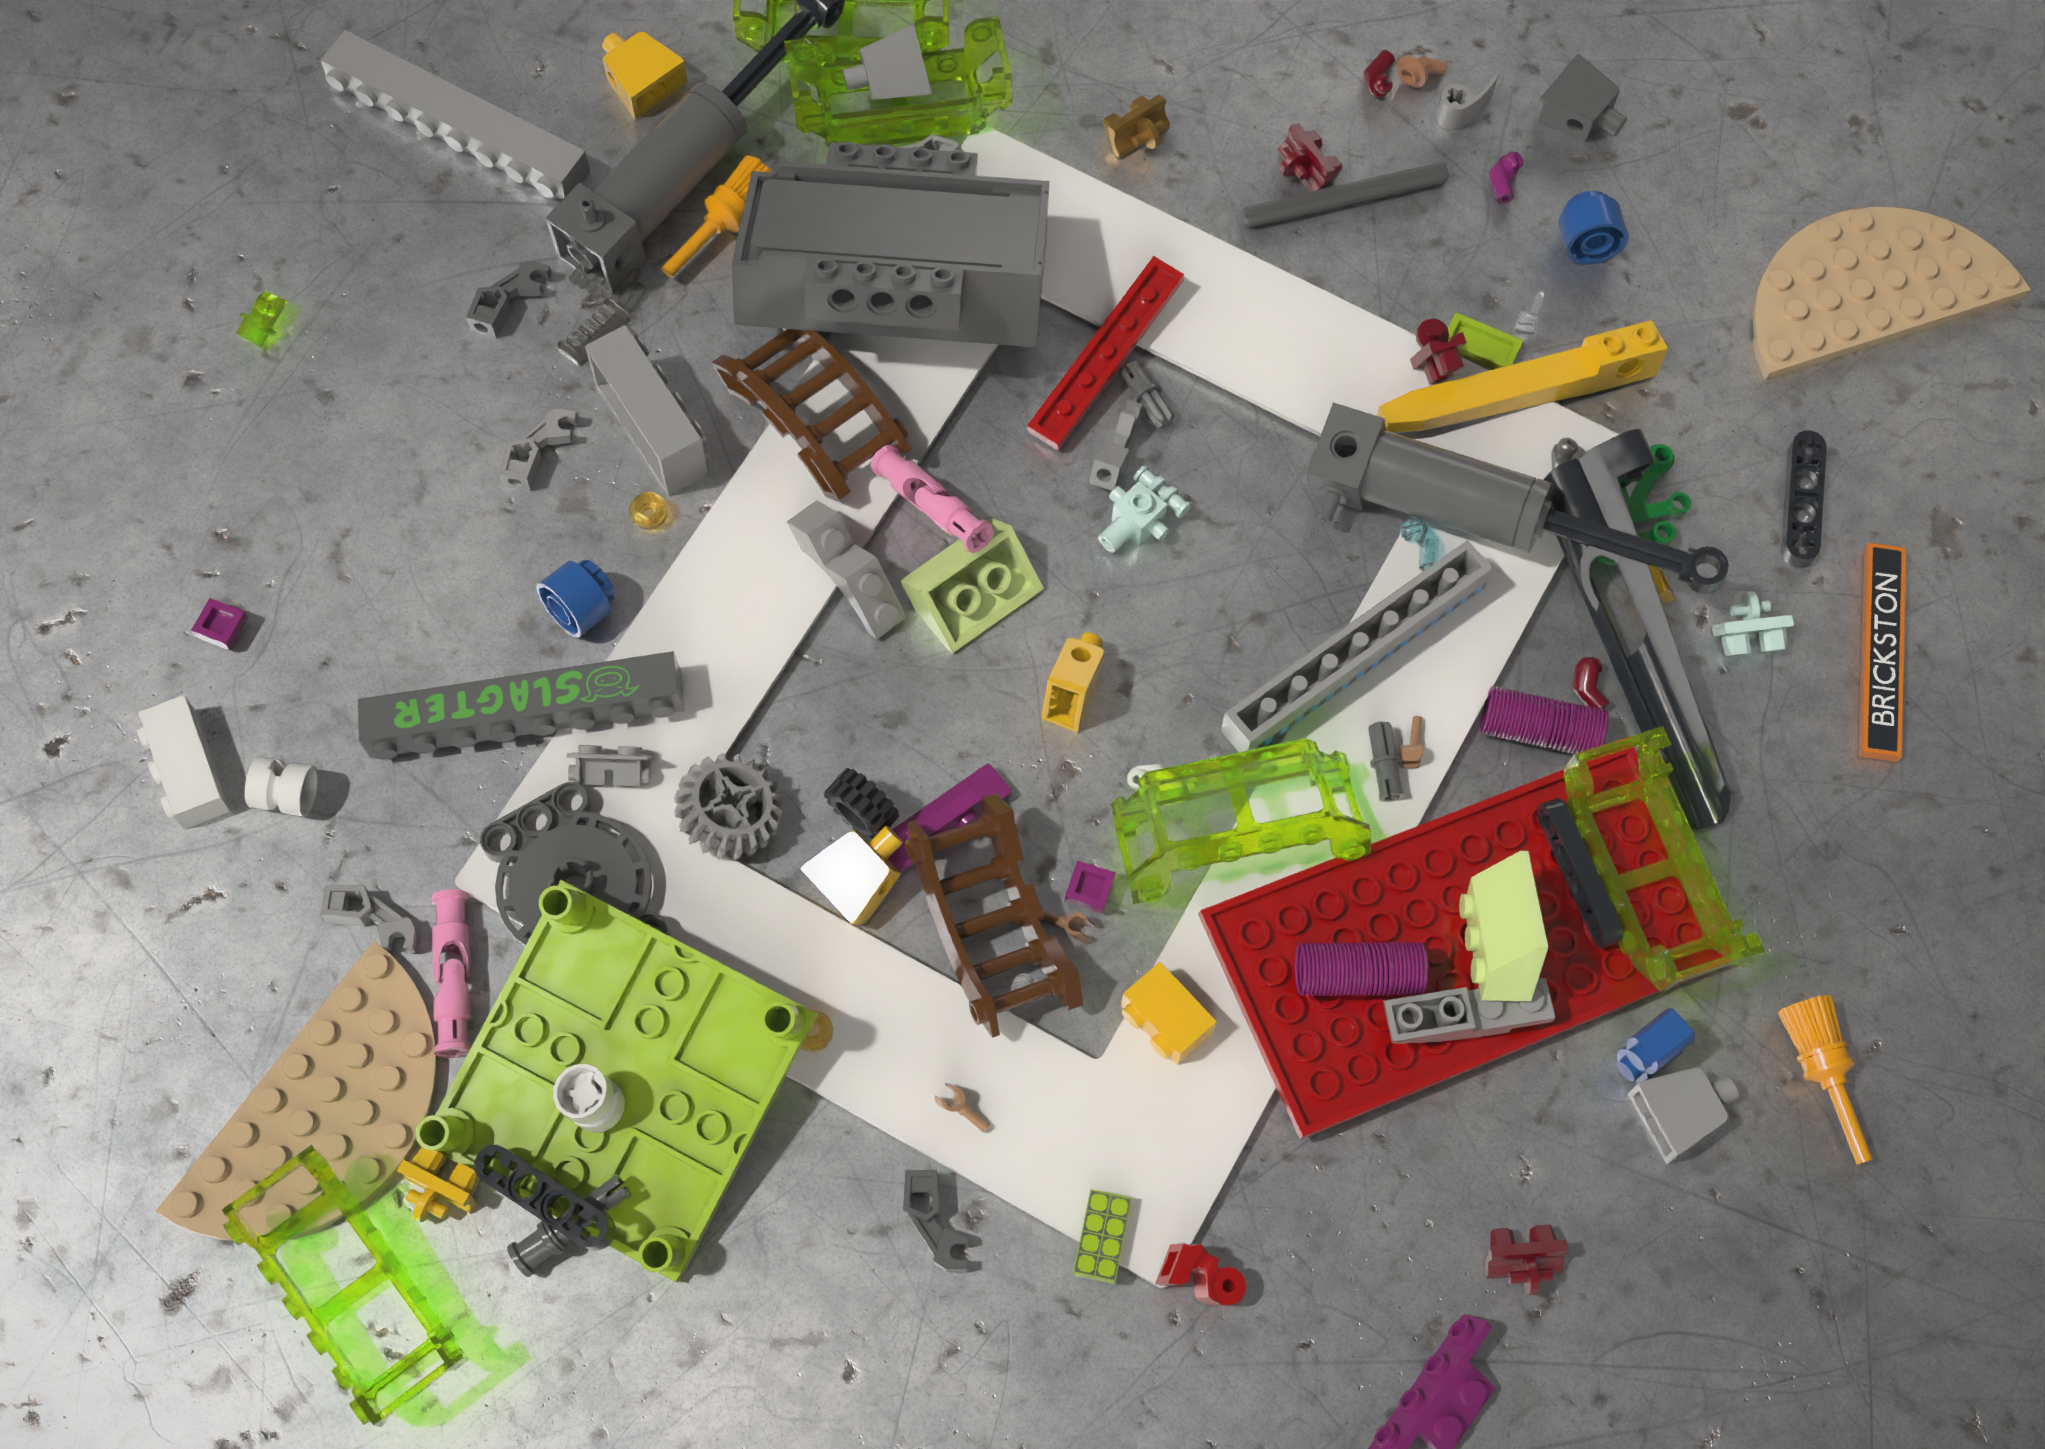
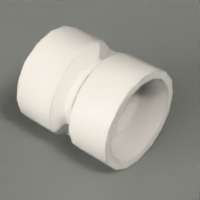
M257 756L250 765L246 777V804L248 807L264 810H274L278 806L281 813L307 816L311 812L317 796L319 783L318 769L313 765L290 762L285 766L283 760Z
M577 1064L565 1069L557 1078L553 1087V1100L556 1108L580 1128L591 1133L604 1132L614 1127L621 1119L625 1109V1098L621 1089L600 1070L588 1064Z

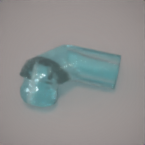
M1413 517L1410 521H1404L1400 526L1401 537L1407 542L1415 540L1419 545V569L1424 571L1439 560V539L1423 519Z

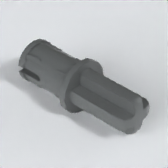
M1139 361L1127 364L1132 373L1129 374L1123 368L1120 376L1135 395L1134 401L1142 404V407L1156 428L1169 427L1173 423L1175 415L1162 397L1161 387L1152 382Z
M1375 722L1369 726L1368 730L1373 754L1370 766L1376 772L1379 800L1391 802L1393 801L1392 795H1395L1396 800H1400L1405 797L1399 771V764L1402 760L1401 756L1396 754L1392 725L1390 722Z

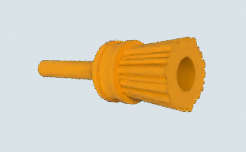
M749 155L745 156L726 183L719 185L715 189V193L705 199L704 203L708 214L704 217L705 223L661 268L668 277L673 278L715 233L721 234L724 230L732 233L739 232L752 171L772 172L759 158Z
M1832 995L1813 997L1780 1009L1778 1014L1800 1054L1796 1059L1798 1064L1802 1066L1804 1080L1818 1082L1823 1091L1828 1090L1856 1165L1872 1161L1873 1158L1844 1086L1848 1083L1845 1074L1855 1065V1062L1849 1055L1847 1041L1842 1039Z

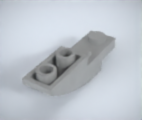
M1546 978L1538 979L1531 1002L1481 1000L1479 989L1467 991V987L1383 1002L1392 1043H1425L1509 1033L1513 1028L1553 1022L1555 1019Z

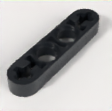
M1811 430L1799 432L1789 445L1787 453L1781 554L1786 563L1796 568L1809 566L1821 548L1827 446L1823 436ZM1803 444L1809 445V451L1813 452L1808 459V463H1803L1806 455V450L1802 447ZM1806 475L1813 480L1815 487L1803 489L1797 484L1795 477ZM1796 508L1808 510L1812 515V521L1808 523L1799 521L1794 516L1793 510ZM1800 534H1806L1802 540V548L1807 551L1805 554H1800L1799 548L1795 546L1800 538Z
M1558 797L1538 804L1537 815L1541 828L1593 942L1600 949L1622 942L1623 930L1619 918L1566 803Z
M488 1145L477 1154L474 1161V1170L481 1181L576 1244L593 1251H599L608 1247L613 1241L616 1234V1225L609 1214L522 1157L499 1145ZM497 1159L501 1165L513 1172L509 1177L498 1173L490 1166L491 1161ZM529 1175H534L538 1182L536 1192L528 1198H523L519 1192L521 1181ZM566 1196L570 1202V1210L564 1218L555 1220L551 1213L552 1205L556 1199ZM581 1217L597 1224L596 1226L601 1230L597 1237L591 1236L587 1229L576 1224Z

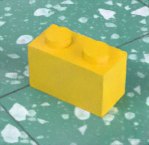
M1158 962L1123 993L1121 1006L1124 1008L1122 1009V1014L1126 1020L1136 1029L1142 1027L1152 1038L1150 1043L1154 1050L1164 1059L1170 1057L1177 1065L1214 1032L1217 1021L1161 962Z

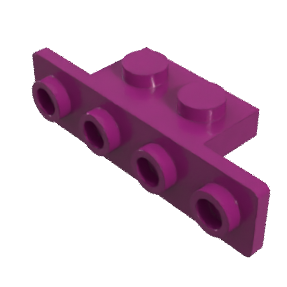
M985 764L892 829L903 843L888 858L889 861L900 873L913 865L905 845V841L910 839L908 822L915 820L926 835L930 837L979 820L981 815L985 814L983 797L998 793L1003 800H1006L1011 796V789L991 764Z
M1464 1314L1450 1327L1448 1336L1436 1353L1426 1361L1422 1373L1412 1387L1401 1396L1398 1407L1386 1424L1378 1429L1374 1436V1441L1368 1449H1408L1417 1435L1431 1449L1455 1448L1496 1389L1470 1362V1359L1492 1329V1326L1486 1320Z

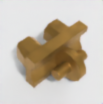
M1158 94L1149 100L1144 96H1140L1132 101L1129 107L1130 112L1123 117L1112 113L1104 118L1105 135L1111 140L1114 155L1121 158L1142 144H1145L1150 149H1155L1161 144L1160 133L1170 128V122L1165 113L1166 99Z

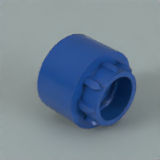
M1585 191L1575 195L1567 202L1559 217L1558 225L1567 256L1575 263L1591 265L1607 261L1618 255L1628 243L1629 235L1619 203L1614 198L1600 191Z
M582 560L579 563L567 561L536 586L538 596L547 612L565 632L575 638L581 637L611 613L610 604L615 600L616 596L615 589L607 575L598 565L590 560Z

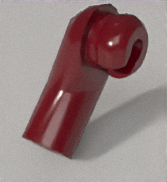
M1382 50L1364 70L1363 74L1369 93L1379 98L1386 96L1393 87V82H1388V75H1385L1388 69L1395 63V57L1388 50Z
M1595 657L1582 658L1574 668L1572 689L1586 706L1604 710L1610 702L1597 689L1599 672H1602V663Z

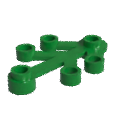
M1654 444L1650 446L1656 463L1642 474L1643 478L1637 482L1630 497L1626 487L1622 489L1634 524L1668 516L1680 518L1691 507V499L1683 492L1673 493L1666 501L1643 505L1657 478L1666 475L1674 464L1673 451L1667 445ZM1655 454L1660 455L1665 461L1658 460ZM1673 501L1680 502L1683 509L1675 507ZM1660 521L1656 523L1651 531L1638 533V536L1668 546L1675 538L1676 530L1671 523ZM1657 530L1664 531L1668 538L1660 537ZM1598 556L1596 558L1605 565H1617L1606 556Z

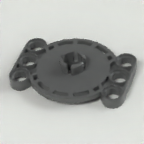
M566 782L489 824L480 835V844L485 855L490 860L500 863L497 871L495 893L497 907L505 926L519 943L526 946L528 939L542 916L539 909V898L542 892L550 886H558L560 880L564 881L568 877L581 875L586 878V882L582 887L583 891L646 924L655 923L659 925L663 933L670 935L666 921L661 915L654 912H646L650 903L652 878L650 865L641 844L628 829L615 820L589 812L591 802L587 791L581 784L576 782ZM570 793H576L583 798L581 806L574 811H566L560 807L562 798ZM534 813H541L547 817L545 826L538 831H530L525 828L527 817ZM584 821H588L587 825L582 824ZM598 823L614 829L619 835L615 838L608 832L598 829ZM505 833L511 837L510 845L500 852L491 850L489 848L490 839L495 834ZM628 841L637 851L641 861L633 863L629 852L625 848ZM510 863H515L514 867H513V866H509V864H510ZM644 872L643 895H639L638 877ZM505 876L510 878V898L507 899L503 897ZM506 911H514L520 923L523 925L521 929L517 930Z

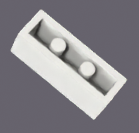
M182 695L138 712L142 727L137 728V734L145 751L151 750L154 761L149 762L148 766L155 783L163 785L166 795L160 797V801L168 819L175 818L185 830L231 812L196 711L186 696Z

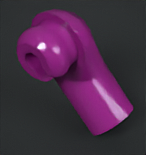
M1511 151L1507 155H1503L1489 171V179L1499 204L1508 203L1514 198L1510 181L1523 166V158L1518 152Z

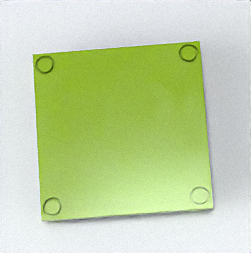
M560 880L558 886H550L540 895L539 909L542 916L437 1113L435 1116L423 1118L417 1125L416 1139L424 1149L439 1151L445 1157L456 1163L464 1164L473 1170L476 1156L484 1147L488 1145L502 1146L522 1157L583 1198L609 1180L612 1175L618 1174L625 1183L611 1192V1195L621 1187L628 1186L631 1197L626 1198L607 1212L613 1218L616 1225V1234L609 1246L638 1261L647 1271L658 1272L674 1282H680L818 1013L566 881ZM577 1064L594 1066L621 1089L625 1098V1109L621 1119L614 1127L604 1132L591 1133L580 1128L556 1108L553 1100V1087L557 1078L565 1069ZM493 1159L490 1163L494 1171L507 1177L513 1172L501 1165L497 1159ZM529 1175L521 1181L519 1192L523 1198H528L536 1192L538 1182L534 1175ZM566 1196L556 1199L552 1205V1215L559 1217L570 1208L569 1199ZM595 1223L590 1224L585 1229L591 1233V1236L597 1237L601 1230Z

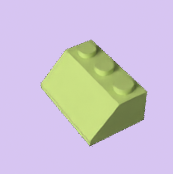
M994 518L986 520L992 525V539L979 552L971 553L964 548L963 541L959 539L900 580L917 614L952 653L1044 589L1013 527Z
M1519 851L1471 877L1467 894H1461L1460 917L1467 919L1468 925L1465 932V945L1468 951L1473 952L1471 978L1473 983H1478L1481 1000L1531 1002L1548 950L1529 852Z

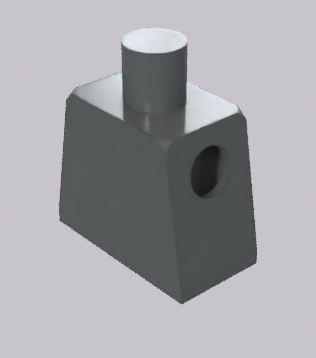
M1580 54L1576 55L1541 96L1534 116L1535 120L1581 141L1588 140L1598 127L1616 136L1627 121V117L1613 109L1620 92L1619 87Z

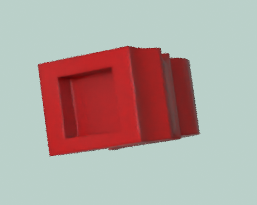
M1170 1244L1155 1282L1156 1285L1161 1286L1181 1285L1189 1282L1192 1272L1195 1298L1209 1306L1236 1304L1242 1300L1246 1291V1282L1242 1273L1232 1267L1218 1268V1258L1210 1255L1203 1248L1202 1244Z

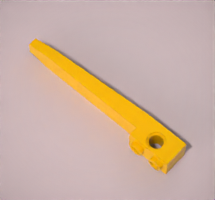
M1650 320L1585 337L1582 346L1410 391L1380 405L1377 416L1385 418L1386 431L1389 432L1424 431L1586 395L1657 376L1668 347L1653 321Z

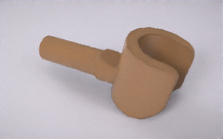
M1420 716L1413 717L1410 744L1399 745L1398 755L1401 756L1402 760L1399 764L1400 768H1417L1421 764L1424 749L1420 739L1423 718Z
M1043 911L1045 918L1041 921L1064 928L1069 935L1080 943L1089 942L1090 939L1080 933L1079 929L1085 924L1095 927V924L1084 914L1075 912L1066 917Z
M945 1083L948 1088L952 1089L954 1098L950 1103L946 1104L945 1101L935 1095L934 1098L937 1105L950 1112L957 1111L979 1130L985 1132L990 1124L965 1102V1094L962 1089L950 1083Z

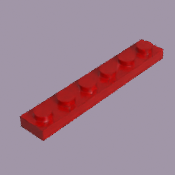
M1155 256L1151 258L1028 423L1027 432L1059 451L1184 282L1183 273Z

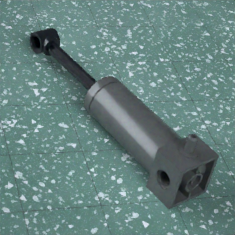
M796 0L794 7L795 15L722 92L708 83H696L593 191L579 182L545 218L558 258L614 296L645 263L646 256L642 243L747 132L746 121L737 108L740 103L810 29L818 30L821 26L826 29L832 27L843 12L845 0Z
M1334 402L1307 470L1312 495L1324 498L1318 513V518L1324 522L1332 521L1338 503L1363 510L1365 502L1368 501L1502 545L1514 547L1527 553L1531 552L1537 537L1541 538L1545 531L1679 574V581L1686 582L1693 591L1699 594L1707 595L1719 590L1724 584L1728 572L1729 563L1727 557L1721 550L1715 547L1706 546L1696 549L1689 546L1686 552L1553 510V501H1550L1553 490L1552 482L1539 478L1536 479L1533 476L1386 431L1385 418ZM1704 563L1711 564L1717 569L1718 574L1711 578H1704L1698 574L1696 567Z

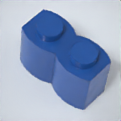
M1668 1008L1630 1037L1626 1045L1618 1050L1616 1055L1617 1067L1622 1075L1631 1082L1640 1083L1651 1079L1694 1042V1031L1674 1009Z

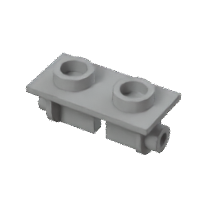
M578 745V752L567 753V758H576V765H569L568 768L569 781H576V783L581 785H606V770H613L614 786L642 787V783H650L651 769L650 767H643L644 760L653 759V755L642 754V747L618 746V754L602 753V746Z

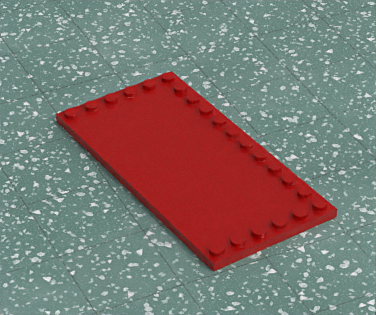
M1632 743L1200 910L1198 914L1300 1140L1722 968L1743 957ZM1558 797L1566 803L1619 918L1623 930L1622 942L1602 949L1598 948L1593 942L1541 828L1537 815L1538 804ZM1519 851L1529 852L1548 943V950L1539 979L1546 978L1555 1014L1553 1022L1513 1028L1509 1033L1425 1043H1392L1383 1002L1410 997L1408 994L1406 996L1403 994L1402 996L1399 994H1394L1393 996L1391 994L1389 996L1386 994L1384 996L1381 994L1379 996L1376 994L1374 996L1371 994L1369 996L1367 994L1365 996H1359L1358 994L1356 996L1354 994L1352 996H1301L1298 993L1295 980V955L1300 942L1302 944L1304 942L1316 944L1317 942L1319 944L1321 942L1323 944L1325 942L1327 944L1329 942H1422L1428 957V984L1424 994L1467 987V991L1479 989L1478 983H1473L1471 978L1473 952L1468 951L1465 945V932L1468 925L1467 919L1460 917L1459 903L1461 894H1467L1471 877Z

